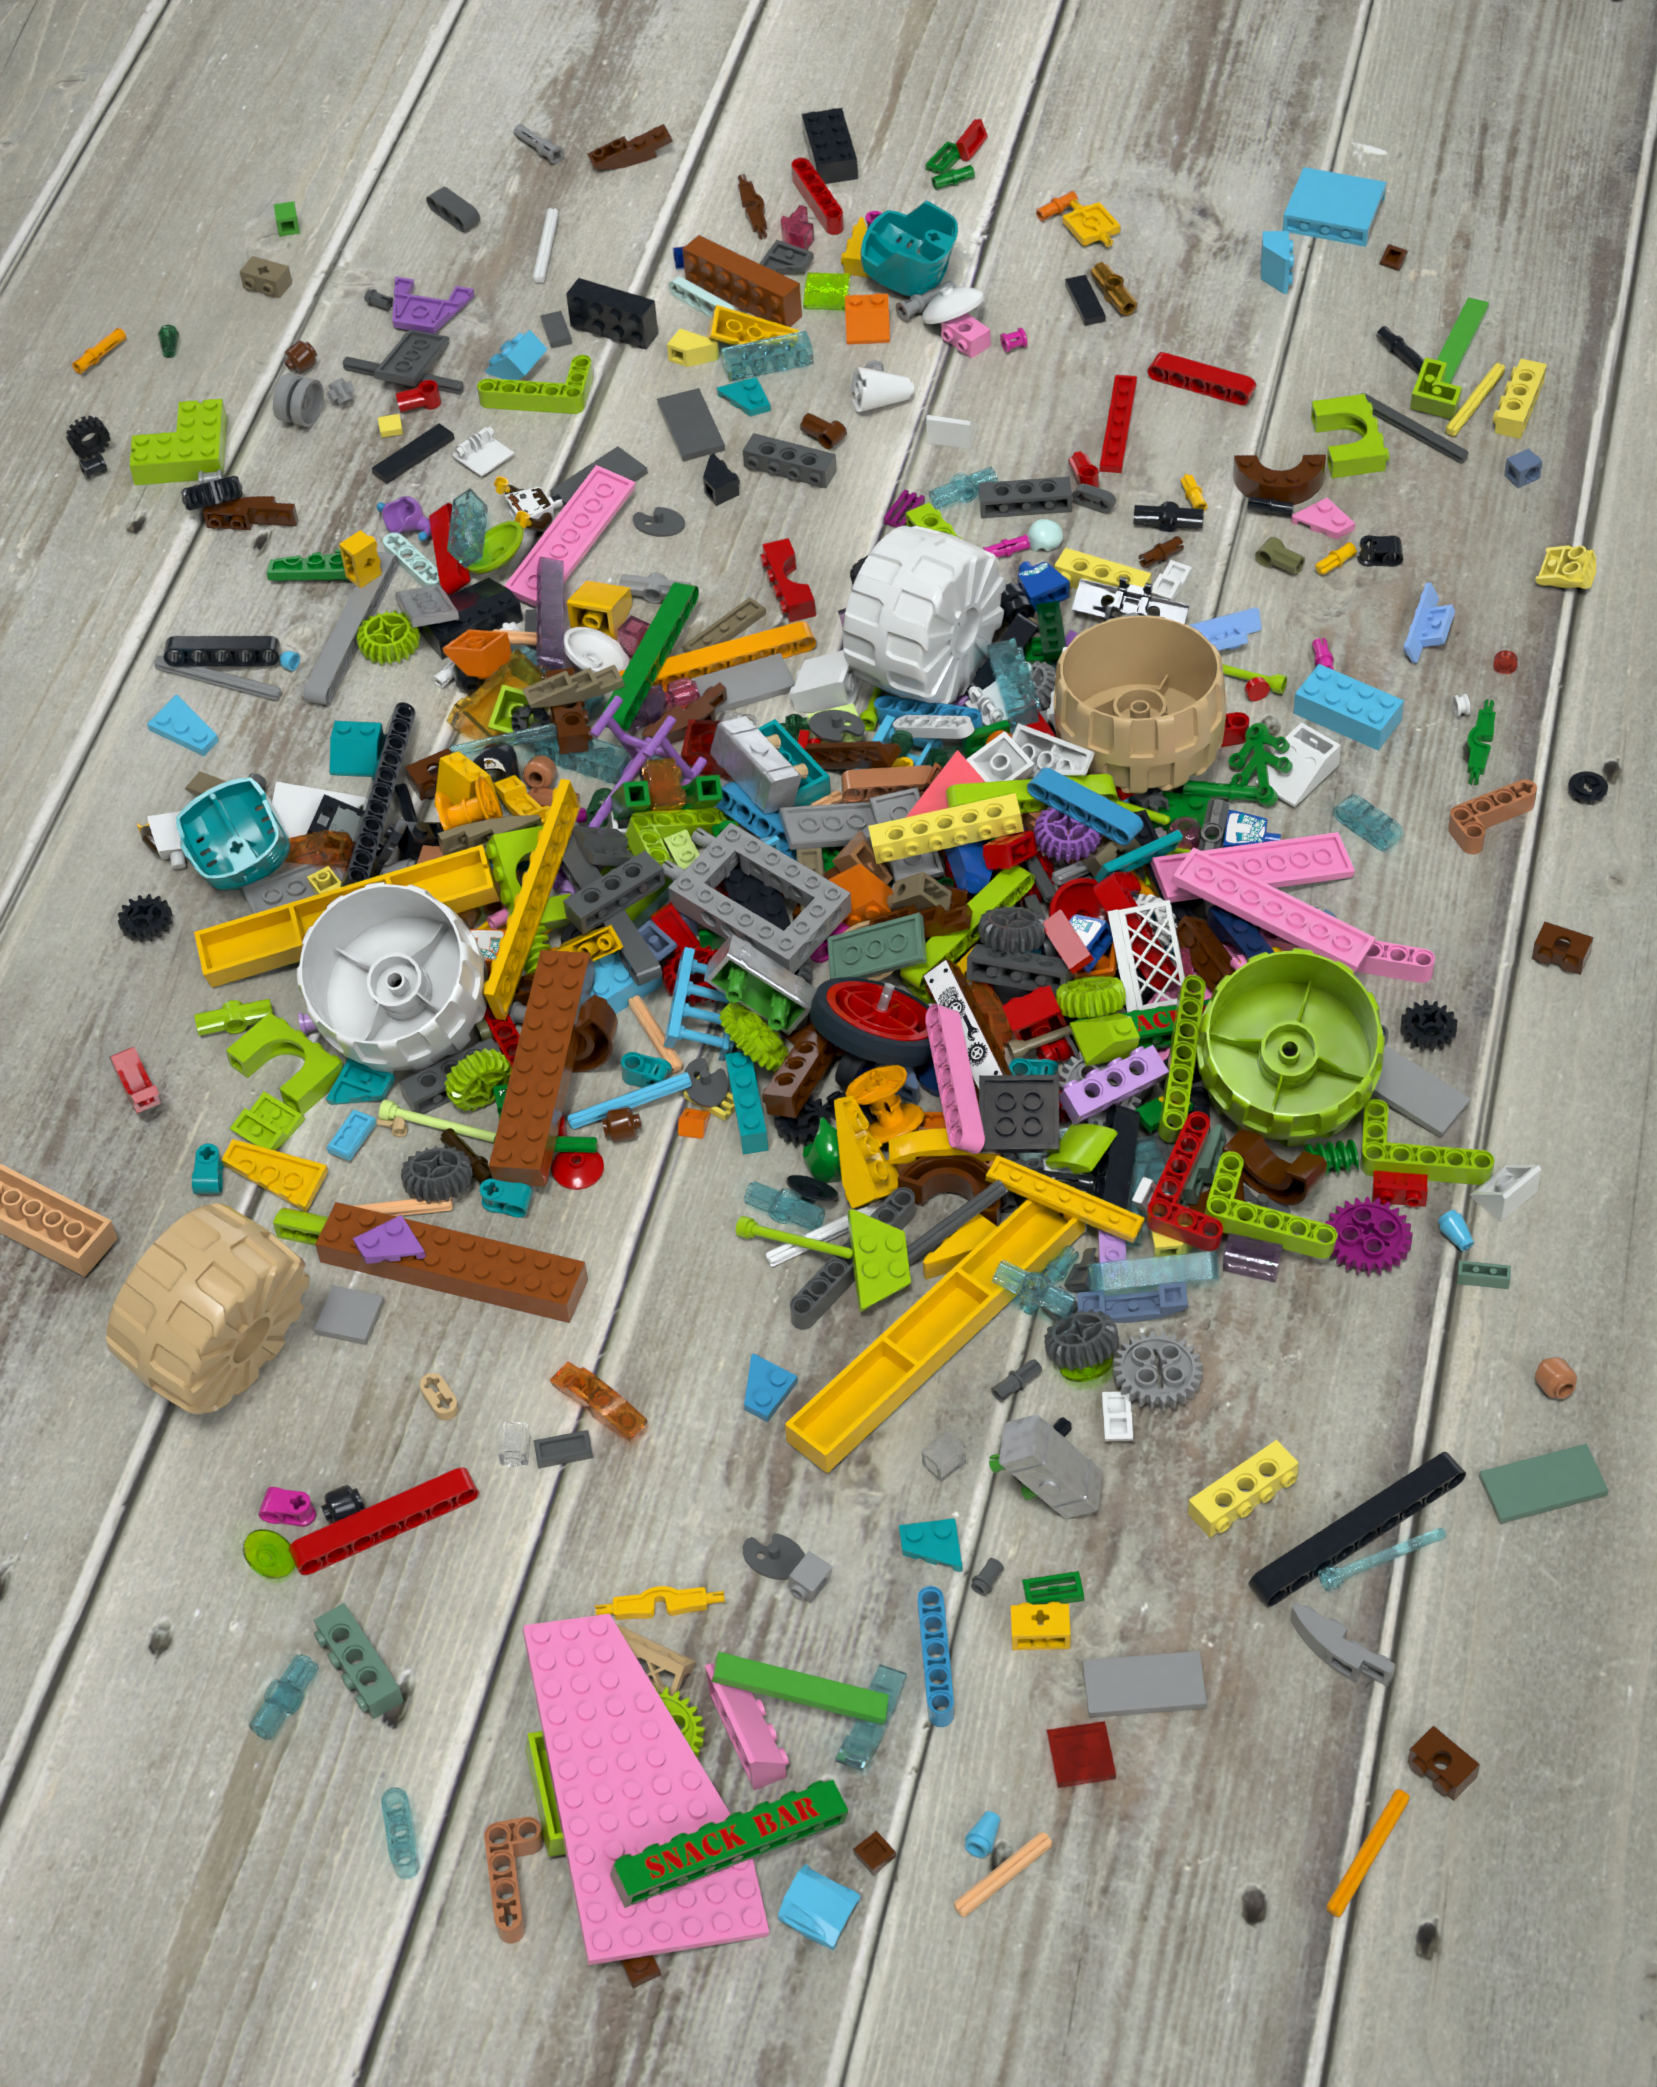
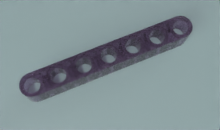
M540 556L537 566L536 668L549 671L562 669L564 661V561Z

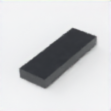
M1086 274L1065 279V286L1084 325L1106 321V315Z

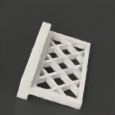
M1166 900L1123 910L1108 911L1120 978L1126 991L1125 1002L1127 1012L1176 1005L1177 998L1171 999L1164 994L1172 981L1182 986L1185 978L1171 901ZM1166 907L1167 918L1162 926L1150 919L1155 909ZM1150 910L1147 915L1141 913L1142 911ZM1138 913L1144 917L1136 931L1128 926L1126 915ZM1147 921L1160 928L1151 941L1140 934ZM1168 922H1169L1170 931H1168L1167 929H1165V926L1167 925ZM1129 930L1134 933V935L1132 936L1131 939H1130ZM1162 931H1165L1172 937V943L1167 951L1155 944ZM1137 936L1149 943L1141 956L1132 949V943ZM1152 946L1165 953L1157 966L1144 959ZM1173 948H1174L1175 957L1170 954V952H1171V950H1172ZM1134 955L1139 958L1136 964L1134 960ZM1167 956L1174 959L1177 963V969L1172 976L1159 969ZM1142 961L1154 968L1147 981H1144L1137 975V968ZM1157 971L1169 978L1162 991L1149 984ZM1178 973L1180 982L1174 979ZM1139 981L1144 983L1141 989L1139 986ZM1147 986L1159 993L1154 1003L1143 1005L1141 995ZM1162 996L1168 999L1166 1001L1159 1002Z

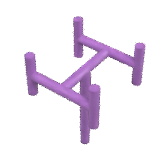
M619 696L613 698L589 733L593 737L598 738L607 725L632 759L621 773L622 777L599 808L588 827H600L612 811L611 795L623 782H632L646 760L653 755L674 763L684 776L680 786H684L695 777H698L707 764V760L699 757L690 769L666 738L677 721L674 717L668 715L652 739L646 737L645 740L626 734L615 721L613 715L623 700Z

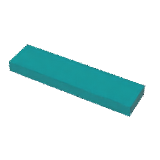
M1176 830L1103 864L1095 877L1096 881L1099 883L1114 872H1131L1150 863L1152 857L1165 856L1175 851L1183 839V835L1179 830Z

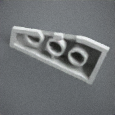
M1019 723L1012 736V740L1035 763V767L1029 777H1034L1043 767L1051 768L1064 776H1086L1095 754L1093 751Z

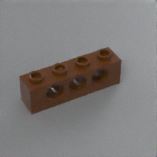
M574 668L545 671V679L567 671L568 675L572 676L575 674ZM584 700L550 706L560 755L589 751L588 741H592V735L589 733L591 727H586V724H589L587 709L582 710L585 707Z
M803 1031L799 1039L795 1041L790 1053L785 1056L778 1071L774 1073L769 1085L763 1090L762 1100L765 1103L767 1114L796 1118L837 1054L835 1045L819 1032Z

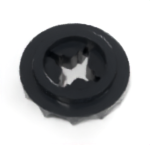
M524 704L515 710L511 717V725L518 737L532 741L543 737L547 733L550 719L544 707L531 708L530 705ZM531 714H533L534 721L537 723H532L528 729L527 722L524 719H529Z
M1583 771L1576 773L1568 782V793L1572 794L1573 800L1580 799L1582 804L1585 801H1589L1591 804L1596 800L1602 801L1608 792L1607 781L1595 772ZM1584 784H1586V786H1588L1589 789H1592V791H1587V789L1584 788Z

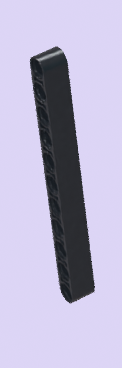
M398 703L388 721L340 887L367 880L370 877L416 714L414 707L408 703Z

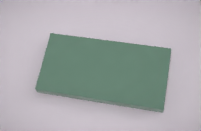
M920 913L827 937L830 979L840 977L864 979L927 962L923 915Z
M1587 1444L1483 1470L1479 1473L1481 1483L1500 1524L1607 1496L1609 1491Z

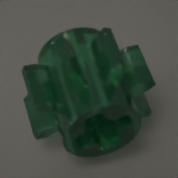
M799 714L785 716L786 723H780L797 742L800 730H810L807 717L803 718Z

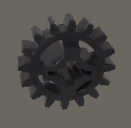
M148 894L143 899L141 895H138L137 901L129 899V906H121L123 912L118 913V924L123 935H129L131 941L139 938L140 943H143L144 939L148 938L151 942L155 935L161 938V931L168 932V925L173 924L171 907H169L166 900L162 901L160 896L152 899L151 894Z
M1424 1000L1421 1006L1415 1002L1413 1009L1410 1007L1406 1008L1405 1014L1401 1016L1400 1032L1404 1033V1040L1411 1039V1047L1418 1044L1420 1045V1051H1423L1425 1047H1429V1050L1434 1052L1435 1046L1443 1050L1445 1043L1452 1044V1038L1456 1037L1458 1021L1454 1019L1453 1011L1447 1012V1005L1440 1008L1438 1007V1001H1435L1433 1005H1429L1428 1001Z
M810 1095L796 1118L776 1115V1118H774L775 1128H777L778 1136H784V1142L787 1143L793 1140V1146L803 1142L804 1147H806L808 1141L814 1143L821 1117H824L829 1124L831 1123V1113L827 1104L822 1105L821 1098L813 1101V1097Z

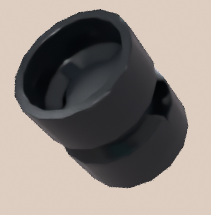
M1017 583L1006 584V590L1001 593L1000 607L1004 610L1008 624L1011 625L1018 613L1026 618H1033L1035 608L1021 586Z

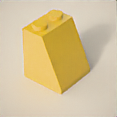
M586 580L567 600L570 629L575 627L592 628L605 633L617 641L633 605L631 588Z
M459 751L440 758L436 793L441 791L447 794L454 805L461 803V800L465 797L468 799L477 797L475 780L481 775L488 781L494 791L503 816L493 782L487 772Z

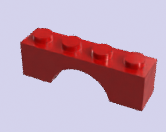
M789 538L762 544L763 554H760L761 565L763 568H767V579L769 584L773 583L772 588L775 599H780L779 607L782 615L786 614L789 623L815 617V599L809 585L796 583L787 578L789 574L796 570L795 552Z

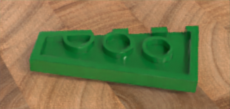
M335 549L334 554L327 555L315 552L307 558L296 555L270 559L267 569L268 580H349L346 578L340 549Z

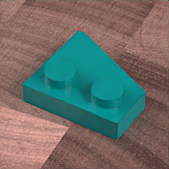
M348 1058L326 1101L330 1105L384 1100L396 1078L392 1073L372 1070L368 1066Z
M955 1518L899 1525L903 1556L923 1559L926 1563L936 1566L938 1563L953 1567V1571L963 1572Z

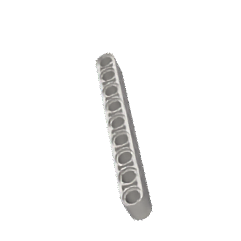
M378 552L381 560L382 575L361 589L357 585L355 586L305 685L303 696L306 702L327 706L331 704L359 648L357 643L358 627L362 626V621H368L369 616H375L397 571V555Z

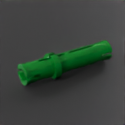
M1188 780L1186 784L1182 785V795L1253 802L1256 801L1257 786L1237 785L1235 782L1223 784Z

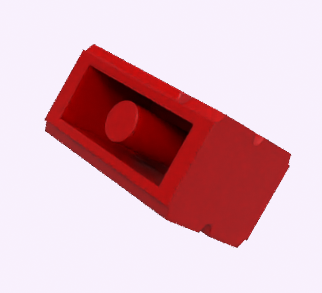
M1023 831L1001 836L983 846V858L988 869H1011L1037 855L1038 852L1033 831Z

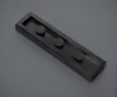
M439 423L372 467V473L388 484L455 439L454 433Z

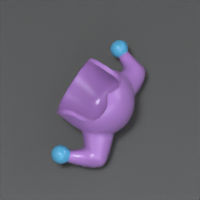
M403 496L387 504L383 502L377 504V510L382 512L384 524L390 532L405 533L419 530L421 532L418 534V539L423 542L432 535L430 521L423 515V509L416 499L410 496Z

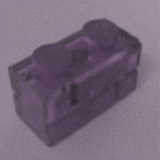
M1230 1233L1224 1250L1222 1271L1276 1283L1282 1262L1283 1245Z

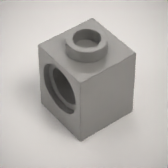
M808 1551L789 1575L787 1588L790 1589L794 1597L799 1600L804 1599L811 1604L830 1580L833 1566L811 1551Z

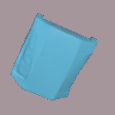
M805 1864L797 1872L784 1896L778 1913V1921L790 1926L807 1939L834 1950L840 1933L853 1908L861 1900V1895L817 1873L809 1865Z

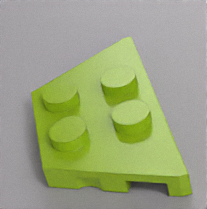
M850 1209L847 1217L851 1249L853 1251L852 1259L859 1312H863L873 1304L887 1299L891 1294L899 1292L910 1285L911 1278L905 1231Z

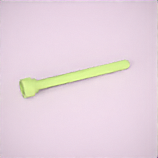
M384 1099L379 1109V1119L392 1121L396 1117H402L406 1121L441 1130L452 1128L457 1134L494 1143L495 1132L401 1109L394 1101Z

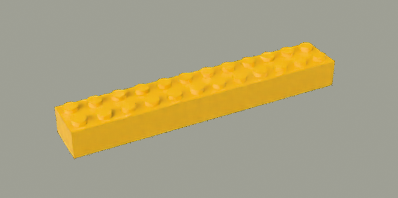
M483 844L195 931L194 935L203 976L213 988L299 962L304 936L309 927L313 926L327 909V906L341 895L344 897L351 892L365 888L368 884L385 882L392 885L406 887L414 885L427 890L438 901L450 907L456 914L499 901L500 898L493 878L490 860L487 857Z

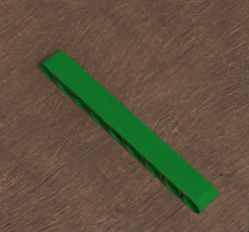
M678 582L672 584L622 675L625 687L614 690L603 712L615 696H619L623 700L613 715V718L623 731H628L690 617L698 601V586Z

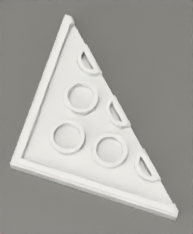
M276 782L272 805L289 836L290 851H292L299 844L310 840V838L306 837V834L324 794L358 809L364 806L366 797ZM321 813L317 823L326 826L329 817ZM274 829L270 830L268 834L275 832Z

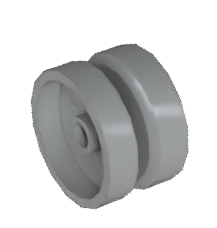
M292 373L283 375L276 386L273 396V412L277 420L289 423L294 422L296 425L308 428L314 425L321 413L324 401V391L321 382L311 378H303Z

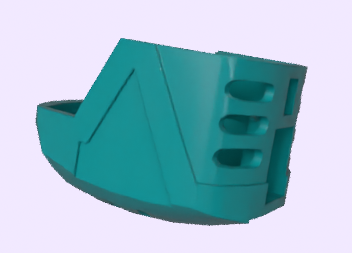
M927 200L909 214L892 210L883 212L871 223L862 241L860 259L864 272L881 285L910 297L915 294L922 295L939 286L946 274L949 259L957 239V220L950 213ZM909 243H912L909 249L906 248L909 245Z
M250 777L230 780L205 791L188 803L176 817L182 851L200 875L212 887L218 890H240L243 886L267 877L283 864L290 853L291 844L289 836L271 803V799L262 787ZM263 806V809L256 811V808ZM270 817V820L262 822L263 819ZM274 829L275 832L268 834L270 830ZM202 837L205 838L202 842L197 843V841ZM208 849H211L210 852H208L204 856H201L203 852H205ZM217 860V863H215L211 867H207L210 863Z

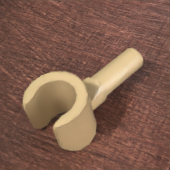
M396 1117L393 1121L376 1119V1125L392 1128L391 1133L394 1136H406L408 1127L405 1125L402 1117Z

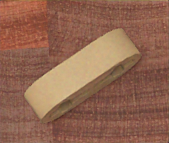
M429 1373L423 1376L420 1380L421 1393L435 1416L440 1420L453 1419L458 1414L459 1407L455 1395L443 1377L437 1373ZM431 1384L437 1386L438 1392L435 1393L433 1389L428 1386ZM443 1400L450 1408L445 1409L441 1407L440 1401Z

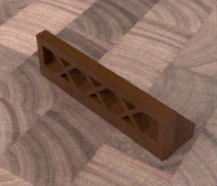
M880 741L809 743L804 748L822 769L889 768L902 751L898 743L882 744Z
M1185 915L1176 928L1179 947L1213 992L1224 976H1231L1235 972L1230 966L1232 957L1205 920Z

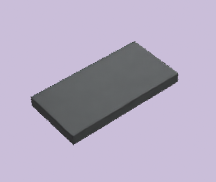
M409 329L375 370V379L416 386L449 345V337Z
M699 388L657 399L658 407L682 461L725 450L723 439Z
M617 446L551 489L550 495L558 493L565 507L596 465L634 482L648 474L646 466Z

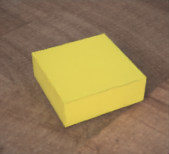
M400 414L378 417L381 438L403 434Z

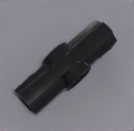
M1171 501L1164 502L1160 506H1134V525L1158 526L1164 532H1173L1177 527L1203 529L1204 509L1180 508L1178 504Z

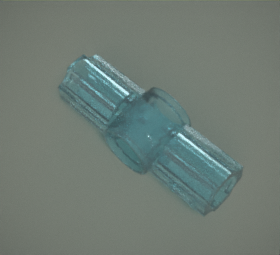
M992 466L968 476L965 473H958L951 478L950 483L929 491V498L935 509L958 500L967 503L977 496L979 492L978 483L998 482V478Z
M756 1181L751 1182L746 1189L744 1203L768 1212L769 1216L778 1223L787 1224L790 1221L812 1231L823 1224L825 1209L801 1200L799 1195L790 1189L783 1188L778 1191Z
M1003 1259L998 1265L991 1281L1019 1295L1026 1305H1039L1063 1318L1067 1317L1076 1299V1295L1049 1283L1046 1276L1042 1273H1029ZM1029 1287H1036L1039 1291H1033Z
M297 1654L280 1680L275 1679L271 1682L265 1693V1702L249 1724L250 1730L256 1733L257 1736L265 1740H271L288 1714L293 1715L299 1709L303 1700L304 1690L319 1670L318 1665L311 1658L303 1654Z

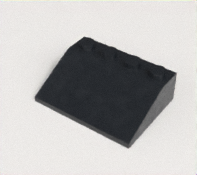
M488 577L448 596L458 611L459 619L418 626V629L443 660L448 657L443 652V647L468 629L493 631L494 629L500 630L503 628V623L515 622L518 624L522 622L521 603L509 588Z

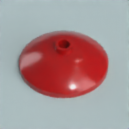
M1077 878L1063 884L1051 899L1049 917L1061 909L1068 920L1077 914L1105 920L1110 925L1109 916L1094 893L1093 886L1098 883L1094 879Z

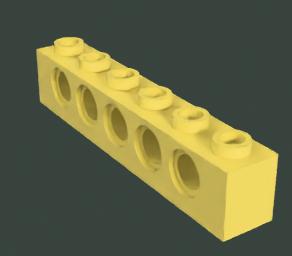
M1016 793L868 826L876 864L1024 831Z

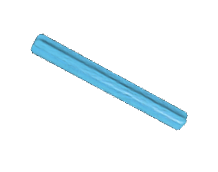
M684 1072L569 1114L567 1119L570 1127L576 1129L606 1117L608 1110L622 1107L633 1108L691 1087L692 1082L689 1074Z

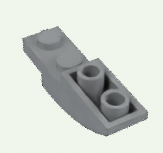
M1296 1602L1293 1604L1291 1623L1305 1644L1322 1661L1355 1683L1362 1674L1386 1687L1390 1685L1394 1676L1395 1664L1386 1656L1376 1655L1366 1650L1360 1643L1346 1640L1347 1628L1339 1621L1328 1619L1318 1614L1309 1606H1302Z

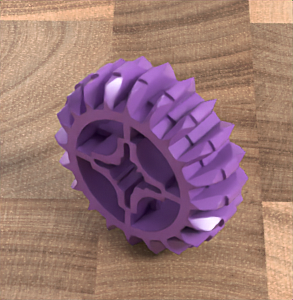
M1050 806L1047 811L1042 810L1040 817H1037L1034 828L1035 842L1037 846H1040L1041 853L1047 852L1048 858L1055 856L1057 862L1061 859H1065L1067 863L1070 859L1078 862L1080 857L1087 859L1089 853L1094 854L1096 847H1099L1102 834Z

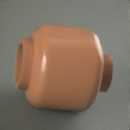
M543 755L535 756L524 767L523 780L531 789L533 787L548 788L556 778L557 769L555 763L549 757Z
M1552 1357L1540 1362L1535 1372V1380L1548 1397L1564 1399L1574 1392L1577 1375L1564 1359Z

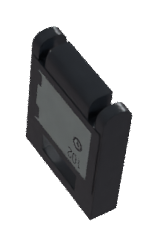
M324 794L306 837L349 855L362 810ZM321 813L329 817L326 826L317 823Z

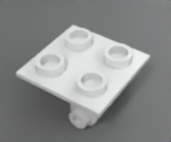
M484 427L478 432V435L473 434L472 438L469 437L462 444H458L452 457L482 477L515 453L493 438L494 430L491 427Z
M1004 676L984 690L975 686L971 687L968 690L970 700L965 703L967 707L976 708L981 711L985 725L1003 720L1008 721L1031 704Z

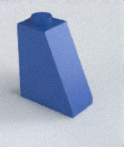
M987 840L944 849L957 887L967 890L969 894L974 896L989 883L993 869L986 867L983 858V846L990 842Z

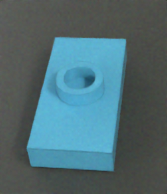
M353 1109L326 1147L328 1153L351 1161L377 1124L376 1118Z

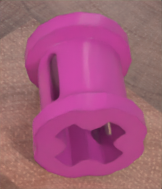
M1021 327L1015 332L1000 334L1001 346L1005 353L1010 352V349L1019 346L1027 347L1028 345L1027 336Z

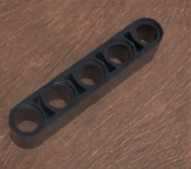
M1018 613L971 681L964 695L969 698L968 690L971 687L975 686L984 690L1002 676L1005 677L1029 644L1031 638H1033L1039 625Z
M172 636L165 641L163 658L170 666H273L279 661L280 642L274 636Z
M1114 1103L1107 1112L1105 1127L1114 1129L1118 1134L1099 1160L1094 1196L1127 1210L1140 1112Z

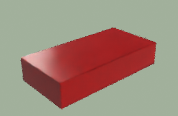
M974 119L956 142L962 161H969L988 137L982 119Z
M672 902L650 915L655 925L678 945L675 953L678 954L679 947L684 949L690 944L692 948H695L699 945L700 941Z

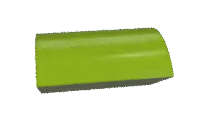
M281 1208L274 1218L273 1225L277 1238L316 1246L315 1243L328 1216Z

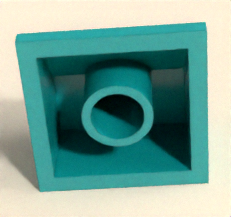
M334 721L330 737V775L372 777L384 738L382 723Z

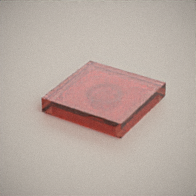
M1105 1721L1047 1730V1739L1057 1788L1116 1779Z

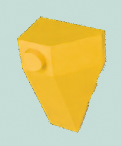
M716 305L709 322L707 338L725 344L796 348L799 330Z
M853 1095L834 1100L842 1185L847 1201L850 1203L851 1208L854 1209L887 1198L898 1188L899 1174L896 1166L889 1164V1159L886 1160L880 1150L882 1143L879 1138L875 1139L869 1132V1122Z

